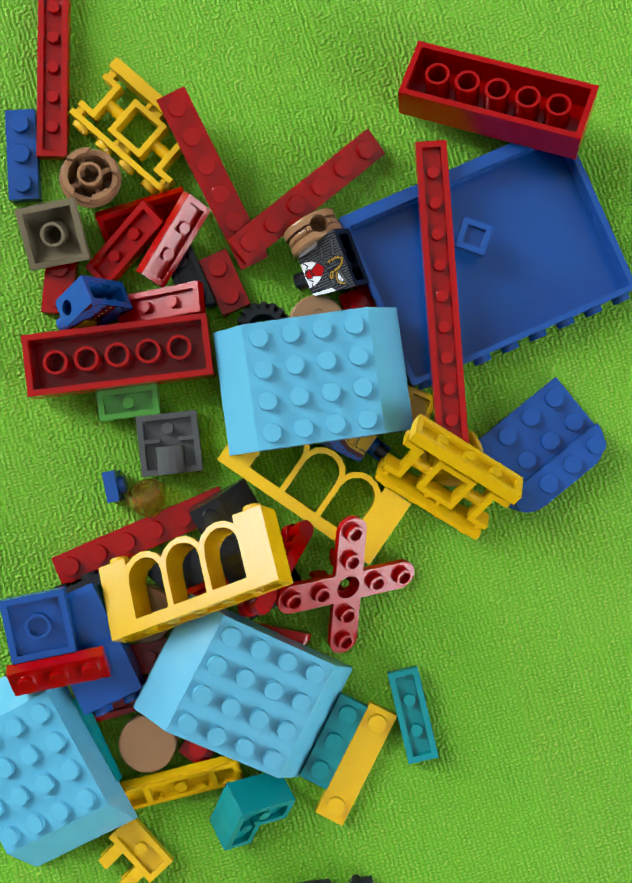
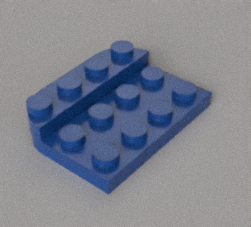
M556 377L551 379L479 438L483 453L523 477L522 498L514 505L510 503V506L507 508L524 513L537 511L546 506L595 466L606 449V441L600 426L591 421Z

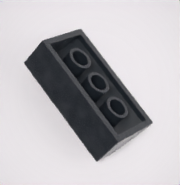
M242 478L191 506L189 514L202 535L206 528L215 522L227 521L234 523L232 515L242 512L243 507L246 505L258 503L247 481ZM232 533L225 538L220 548L222 568L229 584L247 578L238 539L235 533ZM294 567L291 573L293 582L302 581ZM255 615V616L249 617V618H250V620H252V619L256 618V617L259 616V615Z

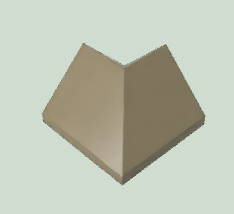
M75 197L52 200L14 210L31 271L91 259Z

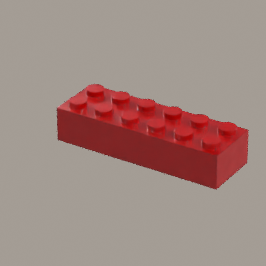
M418 41L398 90L399 113L576 160L595 107L599 85Z
M206 312L21 335L28 397L34 399L217 377L210 317Z

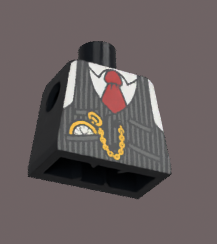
M349 228L331 230L327 235L299 255V262L302 271L293 276L295 286L301 291L310 288L313 296L330 294L370 283Z

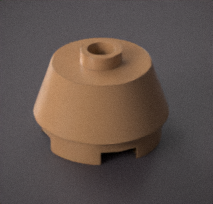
M89 147L79 148L70 153L64 161L59 174L60 186L67 198L75 197L77 205L87 208H98L110 202L117 195L122 180L121 171L116 161L108 153L90 149Z

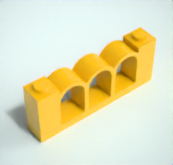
M227 444L217 459L297 516L311 522L313 527L334 541L337 526L322 517L321 514L347 480L352 478L365 480L373 491V501L362 517V520L367 525L364 562L370 565L411 505V503L405 500V497L384 486L380 491L378 483L370 475L363 472L345 474V465L342 458L335 451L324 447H316L310 450V445H304L301 458L281 487L251 467L261 452L230 456ZM326 454L336 461L339 468L338 478L317 510L314 511L286 492V490L311 456Z
M261 503L249 504L243 507L242 512L232 515L234 523L219 521L208 526L201 535L200 540L188 536L177 537L168 543L162 554L143 551L134 555L130 560L127 556L113 558L110 560V564L98 568L112 641L132 643L293 584L275 510L263 506ZM235 533L247 578L226 585L220 559V548L225 538ZM196 548L207 593L189 599L182 564L188 552ZM158 563L168 607L152 613L146 587V577L151 567Z

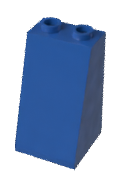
M90 583L67 594L78 643L77 651L103 646L111 667V677L72 684L70 686L84 715L95 713L96 717H99L114 710L112 704L122 699L125 704L136 700L146 679L141 672V667L131 648V643L112 641L102 586Z

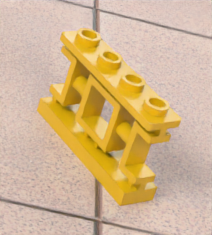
M116 57L109 65L110 72L102 76L105 84L111 90L94 109L83 100L78 103L77 109L72 108L69 111L75 120L72 125L83 136L92 135L97 140L95 145L98 149L109 155L112 153L120 160L117 163L118 166L129 176L135 173L142 179L140 185L151 195L165 192L175 185L174 180L165 172L180 157L182 151L178 143L171 150L161 143L170 132L168 126L162 122L163 120L166 121L156 101L163 96ZM120 81L146 106L135 98L125 110L122 109L116 102L125 92L117 82ZM109 112L116 119L108 128L109 134L115 141L112 142L86 119L87 115L98 123ZM138 113L157 128L139 149L121 134ZM152 151L156 153L162 160L153 171L161 179L160 182L137 164L131 156L134 155L140 162H143Z
M421 413L414 419L411 429H408L404 435L403 445L408 447L410 451L402 460L387 453L378 462L375 479L383 486L392 489L405 497L409 502L420 506L434 517L443 520L456 528L460 533L466 534L474 540L480 537L481 529L485 530L488 527L489 514L484 510L493 501L507 508L510 506V503L514 505L522 498L523 477ZM425 450L435 456L431 463L420 457ZM411 466L422 472L418 478L407 472ZM441 469L461 480L460 484L453 491L432 480ZM477 483L487 488L482 494L472 489ZM463 498L472 503L468 508L459 503Z

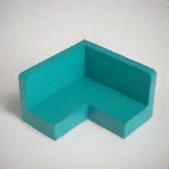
M267 773L228 782L210 817V822L224 851L250 844L260 825L286 818L296 799L284 778H277Z

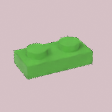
M158 384L96 391L100 422L162 414Z

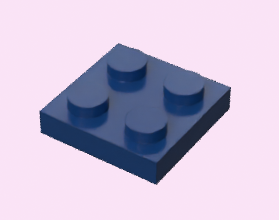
M65 586L0 600V611L12 665L76 652L78 650Z

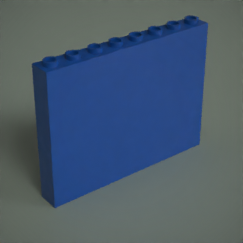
M510 143L449 170L454 243L465 216L494 226L482 258L455 249L463 365L472 361L475 366L492 359L490 353L501 349L502 354H505L520 347L518 341L528 337L530 342L547 335L545 330L556 325L557 329L560 330L575 323L573 317L584 313L585 318L602 311V304L611 301L614 306L630 299L632 274L579 155L575 160ZM416 184L344 215L338 219V222L341 223L343 229L349 228L370 282L366 286L375 306L397 307L407 383L411 387L418 386L419 390H423L432 386L418 190Z

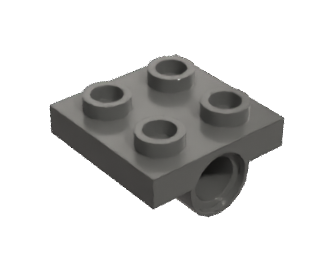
M197 410L135 417L142 477L204 470Z

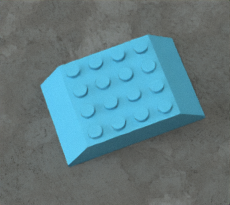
M363 307L238 325L213 333L230 456L403 432L412 427L413 419L397 307Z
M190 593L188 598L191 599L196 597V595ZM222 609L172 628L133 708L164 731L277 778L299 777L353 668L229 610Z
M4 676L0 678V842L6 853L38 867L136 819L138 816L119 781L117 782L83 723L76 706L73 705L71 701L73 697L67 686L15 696L7 677Z

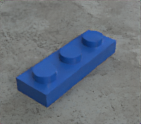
M35 109L5 110L9 201L12 203L41 202L40 160L36 156L37 111Z

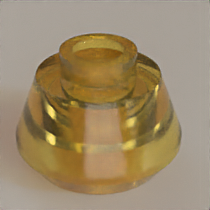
M157 479L143 480L128 490L125 501L140 516L155 517L163 511V507L166 504L165 485Z

